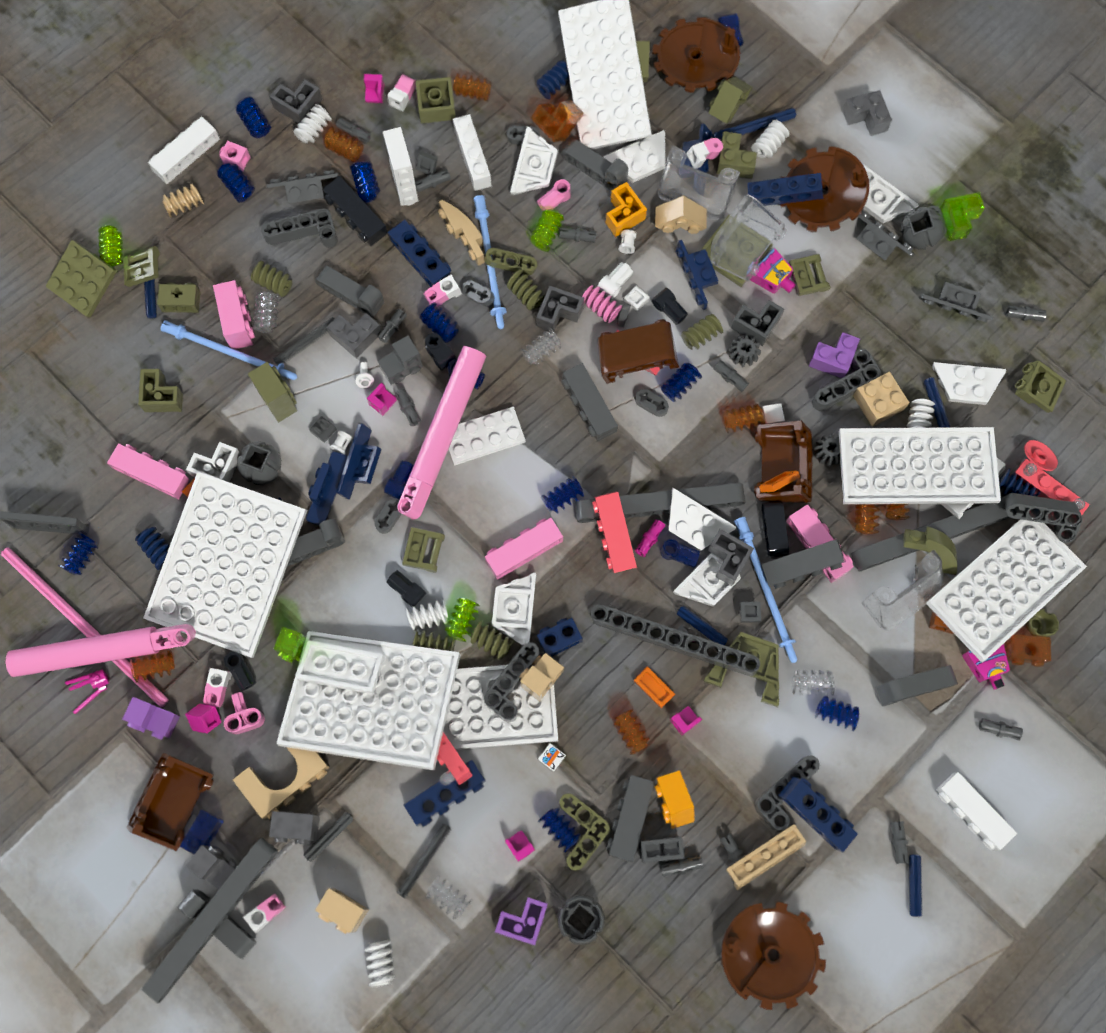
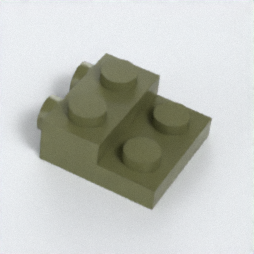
M1039 360L1026 364L1022 369L1024 373L1022 379L1015 385L1017 389L1015 395L1028 404H1036L1047 413L1052 412L1066 380Z

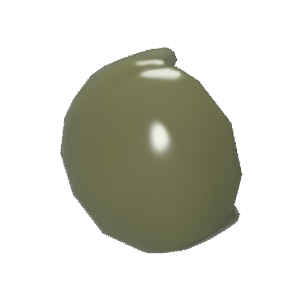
M1040 609L1026 622V628L1036 638H1047L1059 630V621L1054 613L1050 614L1045 612V609Z

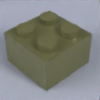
M451 77L416 81L421 124L449 121L456 118Z

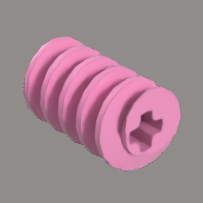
M591 285L582 296L584 303H586L588 308H592L594 313L597 312V316L603 317V321L611 323L620 313L622 305L615 307L616 300L610 303V295L604 298L606 292L603 291L599 294L600 287L598 286L594 289V285Z

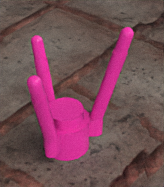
M103 669L65 682L66 685L83 681L69 687V691L89 683L93 689L98 688L73 711L74 714L107 689L106 685L110 681Z

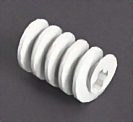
M315 104V107L310 109V112L306 114V118H303L302 123L298 124V128L294 129V134L297 138L306 144L308 141L315 142L312 136L319 137L317 130L323 132L321 125L324 127L328 126L325 120L329 122L332 120L328 112L318 104Z
M773 120L752 145V151L757 152V157L761 159L765 157L771 158L773 153L777 151V148L781 146V143L785 141V138L789 136V131L780 121Z
M927 399L913 400L910 403L911 408L909 410L910 415L907 428L931 427L932 423L927 420L933 419L930 413H933L934 409L930 406H934L935 403Z
M444 599L442 605L435 601V607L431 603H428L427 609L420 605V611L413 606L412 613L406 608L409 625L414 632L417 631L418 625L423 630L425 629V623L429 628H432L433 621L437 626L440 625L441 619L444 624L448 622V613Z
M390 940L367 943L370 944V947L366 948L365 952H369L371 955L366 960L372 961V964L367 966V969L373 970V973L369 974L368 978L374 979L369 984L370 987L393 984L389 981L394 979L395 975L388 972L392 971L394 967L387 965L393 961V958L386 956L392 952V949L385 947L391 943Z

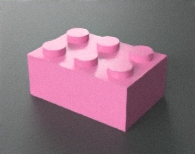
M235 280L213 285L223 336L230 348L235 350L252 346V338H255L253 327L250 326V321L252 320L250 312L246 308L248 301L242 287H238Z

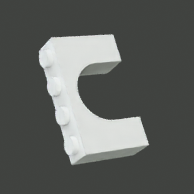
M398 127L383 131L401 206L413 205L415 202H418V196L402 129Z

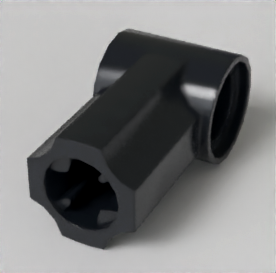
M664 288L651 299L654 307L660 312L663 311L675 325L680 324L688 316L686 310L676 301L675 295L668 288Z
M398 570L393 572L386 581L412 608L427 594L418 584L412 583Z
M229 652L225 656L224 664L231 672L240 691L247 690L257 683L243 655L237 652ZM238 656V665L231 666V659Z

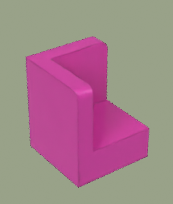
M365 74V102L383 103V76Z
M380 383L368 396L367 401L373 409L384 416L397 399L386 390L383 383Z
M200 703L185 714L191 729L196 732L207 734L222 723L216 707L213 705Z
M687 706L681 712L674 715L670 721L681 736H683L700 723L702 719L697 717L693 710Z
M522 830L505 840L518 862L535 851Z

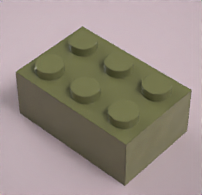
M266 362L248 373L255 388L278 423L297 412L295 407L297 402L275 366L271 367Z

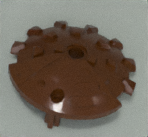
M697 17V22L686 23L685 19L675 21L677 26L670 31L664 28L659 34L662 37L660 44L653 45L652 54L658 55V62L654 63L656 72L662 71L667 77L665 82L671 87L676 83L684 86L685 91L689 93L695 92V88L706 87L708 91L716 89V83L723 78L728 80L733 77L740 61V48L735 38V29L726 27L709 18Z
M829 146L828 152H817L816 148L806 150V157L799 161L794 158L789 162L787 166L791 170L787 177L821 173L823 190L828 192L823 194V199L779 205L781 208L787 206L791 213L788 217L791 223L795 225L799 221L808 225L806 230L816 233L818 228L829 227L830 231H836L841 228L839 223L847 218H850L852 221L855 220L864 209L869 196L868 174L861 161L847 150Z
M776 902L775 908L763 909L762 903H758L742 910L729 924L722 942V965L730 985L745 1000L750 995L761 1000L760 1008L772 1010L773 1003L784 1002L787 1009L793 1008L798 1005L796 998L804 992L811 996L818 988L813 983L817 972H825L826 960L820 959L818 946L824 944L821 933L813 934L807 925L811 919L802 911L798 916L787 911L788 904L783 902ZM771 949L777 951V958L774 961H770L768 958V952Z

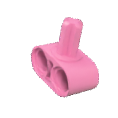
M242 692L234 693L231 696L235 713L227 716L224 720V728L228 732L241 734L259 728L264 724V714L256 708L247 709ZM257 713L258 720L251 723L250 716ZM238 719V727L231 729V722Z

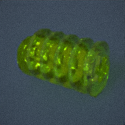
M544 210L542 212L536 229H534L533 235L530 237L531 243L536 248L545 252L550 251L549 246L553 245L552 240L556 238L555 234L559 232L558 228L562 225L561 221H564L563 215L554 210Z
M102 226L98 230L99 258L112 267L123 264V260L120 259L123 257L121 252L123 250L121 246L123 241L120 239L123 236L122 233L117 231L118 229L114 226Z
M457 598V602L460 605H454V609L457 612L451 613L453 619L448 620V624L451 627L446 626L445 631L451 638L466 642L467 640L462 636L470 634L466 627L472 628L469 620L475 621L472 613L478 614L474 607L480 605L466 598Z

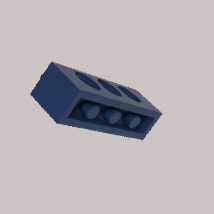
M821 173L747 183L748 200L751 208L823 199Z
M404 220L388 232L391 243L430 287L451 275L452 270L450 266L439 259L440 256L435 249H430L427 240L417 234V229L413 224L409 225ZM408 240H413L412 243H406ZM419 253H425L423 256H417ZM430 266H436L435 269H429Z
M473 760L466 763V766L473 775L468 779L469 784L467 788H458V782L451 773L404 804L405 809L417 827L420 825L422 827L427 826L433 821L432 817L437 814L440 816L450 810V805L455 802L457 805L467 799L466 795L471 791L476 793L484 787L483 783L486 781ZM448 789L452 793L451 798L446 801L442 800L441 792ZM427 801L434 802V809L430 812L424 810V804Z
M793 777L778 796L831 847L843 853L858 835L853 829L854 825L845 818L843 820L839 816L840 812L838 809L825 803L826 798L819 792H814L811 789L812 785L806 779ZM807 795L808 800L803 804V798ZM821 809V816L817 817V812ZM835 822V823H836V827H835V829L832 831V830H831V826H832V824Z

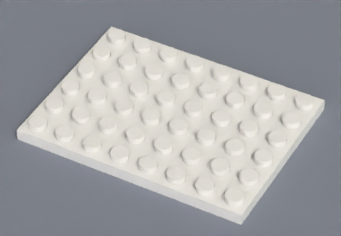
M197 472L143 618L166 627L190 624L195 628L196 638L254 658L307 510Z
M308 631L297 672L308 640L383 654L385 658L374 694L301 681L295 675L276 744L282 747L435 770L460 653Z

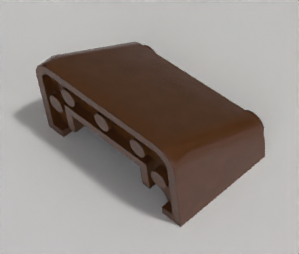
M665 319L657 320L653 324L619 332H604L597 338L601 374L606 384L616 382V376L623 378L624 374L655 367L663 369V365L669 366L670 370L679 368L670 322H667Z
M802 420L757 425L755 440L762 447V481L758 482L757 486L754 487L755 497L760 501L811 502L813 448L811 430ZM785 471L799 472L800 478L774 492L760 491L759 486Z
M163 753L129 819L127 829L135 835L177 851L185 843L186 836L183 829L201 792L210 790L214 779H212L213 774Z

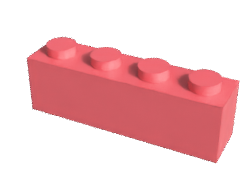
M615 491L594 497L595 501L592 502L594 513H598L600 518L597 521L599 532L603 531L605 538L601 540L604 551L608 550L609 558H606L608 569H612L614 573L637 568L619 493Z

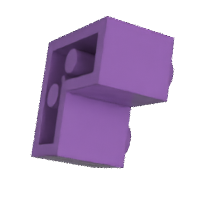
M842 332L835 348L818 342L809 367L839 378L845 377L860 339Z
M132 697L122 720L128 722L127 726L141 732H145L146 729L152 731L151 736L162 740L164 736L167 738L171 737L180 716Z
M528 897L522 917L501 911L495 932L535 945L548 904Z

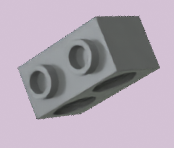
M682 837L640 842L642 863L684 859Z

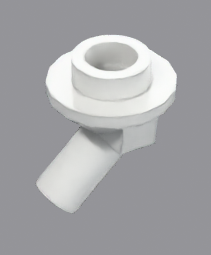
M360 362V374H356V385L360 388H369L374 383L373 375L368 373V362Z

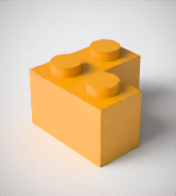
M627 182L611 191V202L615 209L606 213V225L614 236L617 237L621 234V231L629 230L646 220L647 209Z
M680 770L658 777L655 790L658 798L662 797L664 802L661 806L665 823H669L671 829L695 822L694 806Z

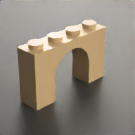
M287 747L297 762L298 771L292 784L284 789H269L254 769L250 767L234 778L233 781L262 819H271L272 811L279 812L278 809L280 807L291 804L295 800L294 796L299 792L304 793L312 786L311 782L316 778L320 780L328 773L326 770L330 767L318 752Z

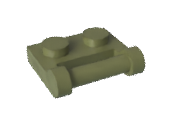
M156 246L133 256H124V285L131 287L158 278V257L160 252ZM147 258H148V260H145V261H142V262H139V263H136V264H135V262H138V261H141V260H144V259H147Z
M819 254L789 261L788 264L793 268L792 277L796 284L798 296L819 291L825 292L830 289L829 282L826 281L820 263L822 260ZM810 264L814 265L819 284L815 283Z
M411 527L402 565L436 573L439 551L445 535ZM429 538L434 539L429 563H424Z

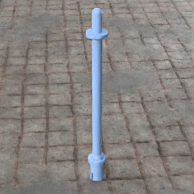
M478 195L473 198L476 209L475 218L480 222L486 254L487 250L491 248L486 220L489 216V211L486 209L485 197ZM487 265L491 291L495 296L494 308L490 311V314L496 316L498 329H503V315L507 311L505 307H501L495 268Z
M167 320L163 321L161 325L162 332L171 334L176 339H189L258 367L266 363L263 360L188 332L183 325L178 326ZM283 363L275 366L280 376L291 380L297 379V374L284 369Z
M746 517L734 520V523L740 535L739 540L754 548L750 558L782 639V643L779 646L780 648L785 647L789 660L795 663L797 662V656L792 644L796 643L795 639L790 640L752 542L754 534L749 529Z

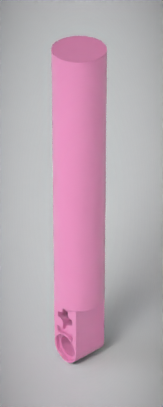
M462 347L399 500L398 511L413 520L418 519L423 512L485 362L486 355L474 348Z
M190 624L159 629L153 626L11 650L6 655V668L11 677H19L155 654L162 649L185 646L195 638L196 631ZM181 631L187 634V639L181 636Z

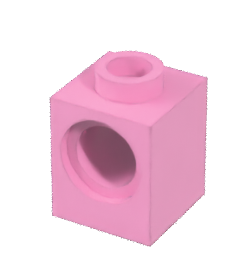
M227 141L220 150V158L223 164L243 172L251 158L247 148Z

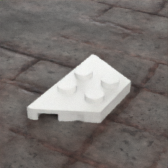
M530 127L526 128L510 191L512 195L550 186L558 150L549 145L541 136L539 137Z
M665 131L658 132L603 157L611 163L616 159L623 160L629 168L627 179L631 182L638 181L665 169Z
M863 165L869 178V196L864 207L866 212L881 223H885L908 214L913 209L917 210L919 204Z
M934 362L932 365L933 370L937 372L941 387L945 390L947 400L986 405L1006 372V369Z
M675 488L672 489L670 519L668 523V530L696 548L703 550L712 543L719 529L728 534L736 529V526Z
M711 553L673 593L714 607L741 577L739 574L733 586L715 577L724 560Z
M531 573L529 576L521 579L518 578L508 584H502L495 589L492 627L521 645L530 642L536 573Z

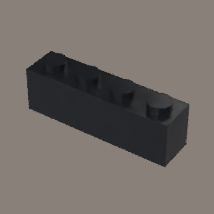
M340 176L323 188L325 201L328 205H333L336 208L335 211L340 218L344 217L347 220L346 223L351 230H356L359 233L358 236L363 243L367 242L372 246L388 234L386 225Z

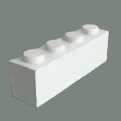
M470 114L454 118V131L474 191L491 187V175Z
M201 117L194 121L189 128L181 132L171 143H168L158 154L152 156L148 163L152 171L168 184L219 141L220 138L216 129Z
M959 772L952 773L936 789L939 793V798L954 808V814L960 819H964L969 824L968 828L974 834H979L983 839V844L988 849L994 851L1001 850L1017 834Z

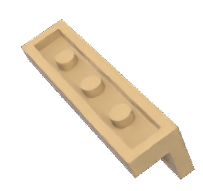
M793 824L727 868L726 871L734 881L736 889L739 890L805 846L806 840L795 824Z

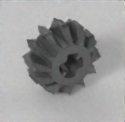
M745 335L744 339L738 336L737 340L732 341L729 352L732 353L730 358L736 359L735 365L741 362L742 367L746 363L751 366L753 361H758L761 350L758 349L760 343H754L755 337L750 340L748 335Z
M830 434L829 437L823 435L821 440L818 439L816 441L817 446L814 447V451L817 454L815 458H821V464L826 461L827 466H831L832 462L838 465L840 460L839 436L835 439L833 434Z

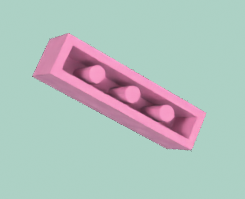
M118 443L107 462L111 468L179 500L182 491L190 481L185 475V471L177 467L174 470L163 460L159 459L157 462L148 453L142 452L140 454L131 445L126 444L123 446Z
M808 504L790 515L786 520L789 527L806 549L835 540L829 534L830 531L827 525L820 522L817 518V512L814 508H810ZM843 553L846 562L842 563L841 568L832 571L831 568L823 570L831 583L854 567L849 555Z
M552 518L540 520L536 527L531 530L530 528L523 530L519 537L515 539L510 538L503 543L502 547L498 549L495 547L487 552L485 561L497 580L563 542V535Z

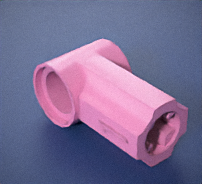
M563 179L556 181L554 187L537 201V204L544 213L548 214L561 202H566L570 199L569 182ZM561 189H565V190H566V191L563 192V193L559 192V190H561Z

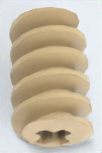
M190 184V190L186 186L183 187L184 193L177 189V196L170 192V198L163 195V204L170 218L171 212L178 215V209L184 213L185 206L191 210L192 203L196 207H198V201L204 204L197 188L193 184Z

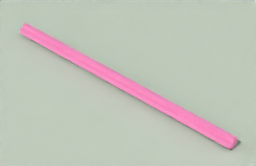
M7 547L1 552V556L87 638L101 635L12 549ZM127 659L112 661L158 706L164 707L168 703L169 699Z

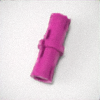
M654 520L652 526L643 534L642 541L635 549L638 555L646 556L652 545L656 544L657 538L664 529L665 524L660 520Z

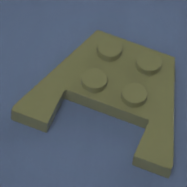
M740 632L729 647L754 655L759 659V670L750 677L767 682L761 702L778 708L779 645ZM728 655L726 657V660L729 663H735L737 661L734 655ZM752 661L745 663L746 668L749 670L756 668L755 663ZM715 665L705 677L704 682L721 688L727 669Z

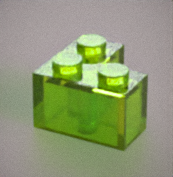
M980 192L944 199L940 209L947 227L946 234L948 240L954 241L967 238L972 230L970 220L979 219L985 209Z

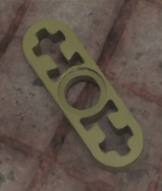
M497 248L488 249L484 256L485 263L490 267L511 272H517L522 269L524 275H532L537 268V261L533 257ZM506 259H514L515 265H509ZM526 263H529L531 268H527Z

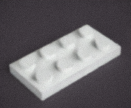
M514 407L460 423L449 447L454 466L525 443V437Z
M308 640L296 678L301 681L374 694L385 657L383 654Z

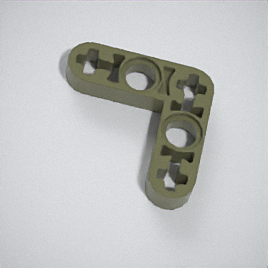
M564 794L559 801L560 808L587 829L586 833L568 855L566 861L567 866L571 870L577 871L586 864L607 836L610 827L606 820L572 794ZM572 798L574 806L577 807L578 803L581 805L575 815L571 813L574 809L564 807V799ZM581 810H587L590 813L588 821L583 822L579 819L578 814ZM603 823L606 831L605 833L600 832L597 837L600 840L597 842L588 833L591 831L594 834L597 830L595 825ZM585 839L593 841L594 847L592 850L586 851L583 849L582 842ZM579 847L588 856L585 859L582 855L579 860L581 865L573 867L571 866L572 861L570 858L572 856L574 858L577 857L579 852H576V849Z

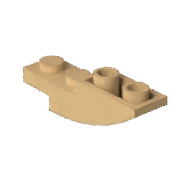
M443 200L439 201L440 209H438V213L442 220H446V228L449 234L453 233L455 239L461 238L463 245H467L469 248L468 253L471 260H475L478 266L485 263L484 254L480 249V246L483 245V239L476 226L459 209Z

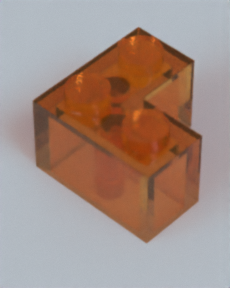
M573 101L560 102L557 108L552 103L539 104L531 119L553 142H560L567 139L584 112Z

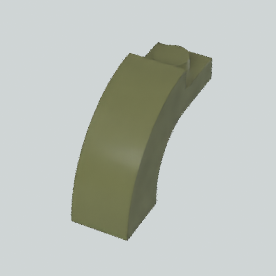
M927 527L925 532L905 529L904 547L926 551L935 556L937 572L957 574L956 547L946 534L931 527Z

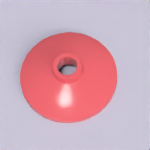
M1030 440L1025 444V454L1035 466L1045 471H1053L1057 468V458L1048 446L1036 440Z

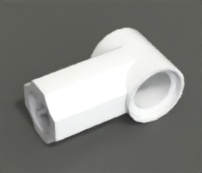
M621 262L609 276L606 275L598 284L602 292L605 291L607 296L610 295L611 299L615 298L620 292L622 285L633 275V270L628 264Z

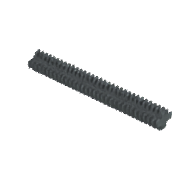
M329 318L328 321L322 323L313 332L311 331V333L299 339L294 345L292 344L288 349L282 351L279 356H275L273 361L277 366L280 363L288 362L287 359L295 357L294 354H299V352L305 350L304 347L312 345L315 339L317 340V338H321V335L323 337V334H327V326L335 318Z
M442 824L438 833L436 832L437 835L430 841V846L426 848L427 850H424L423 857L420 856L421 859L414 865L415 868L413 867L414 870H411V874H408L409 876H407L406 881L404 880L405 883L401 885L402 888L399 887L401 890L398 889L399 892L397 893L404 899L411 892L410 890L414 887L413 885L417 883L416 881L421 876L420 874H423L422 872L427 868V865L430 863L429 861L433 859L432 857L439 850L438 848L443 844L446 839L445 837L449 835L448 833H450L451 829L446 824Z

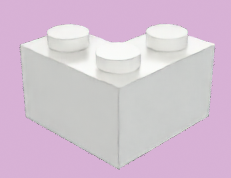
M219 442L212 459L194 453L186 470L192 477H196L197 472H201L230 482L237 467L238 456H241V453L237 448Z

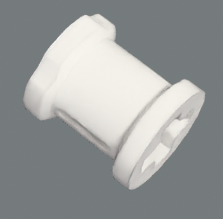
M632 230L621 231L622 240L619 251L625 254L634 253L636 232Z
M339 430L337 432L338 436L335 442L330 445V448L335 452L345 455V449L349 442L353 441V437Z

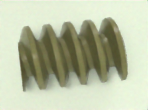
M260 261L251 273V280L262 287H266L268 290H272L273 293H278L281 297L286 296L292 287V280H289V274L286 273L283 276V271L279 270L277 272L276 267L270 270V264L264 266V261Z
M520 269L509 279L507 288L512 290L514 295H517V299L521 300L528 310H534L543 303L545 295L540 297L543 291L538 290L536 292L538 286L535 284L531 287L533 280L530 279L526 282L528 275L521 276L523 270Z
M711 314L705 316V319L699 320V323H695L693 327H689L687 331H683L681 336L690 350L693 349V346L698 350L700 349L699 342L703 346L706 345L704 339L709 342L712 341L710 335L716 338L718 336L716 331L722 334L723 328L718 318Z
M480 620L471 635V644H475L478 641V648H482L485 645V652L491 650V656H495L498 653L497 659L499 661L502 660L509 653L514 641L509 644L508 636L502 640V633L500 632L498 635H495V628L489 632V625L481 627L482 620Z
M417 630L412 646L454 652L456 638H453L450 643L448 636L442 641L441 634H438L436 639H434L433 632L426 637L425 630L420 635H418Z

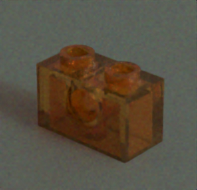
M1012 635L1005 642L1007 660L1011 661L1013 665L1032 663V666H1044L1045 663L1051 661V637ZM1025 647L1031 650V656L1025 653Z

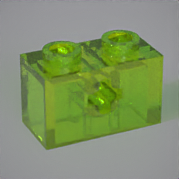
M282 627L274 650L278 653L277 656L281 657L284 661L292 663L295 660L299 662L306 638L300 632Z

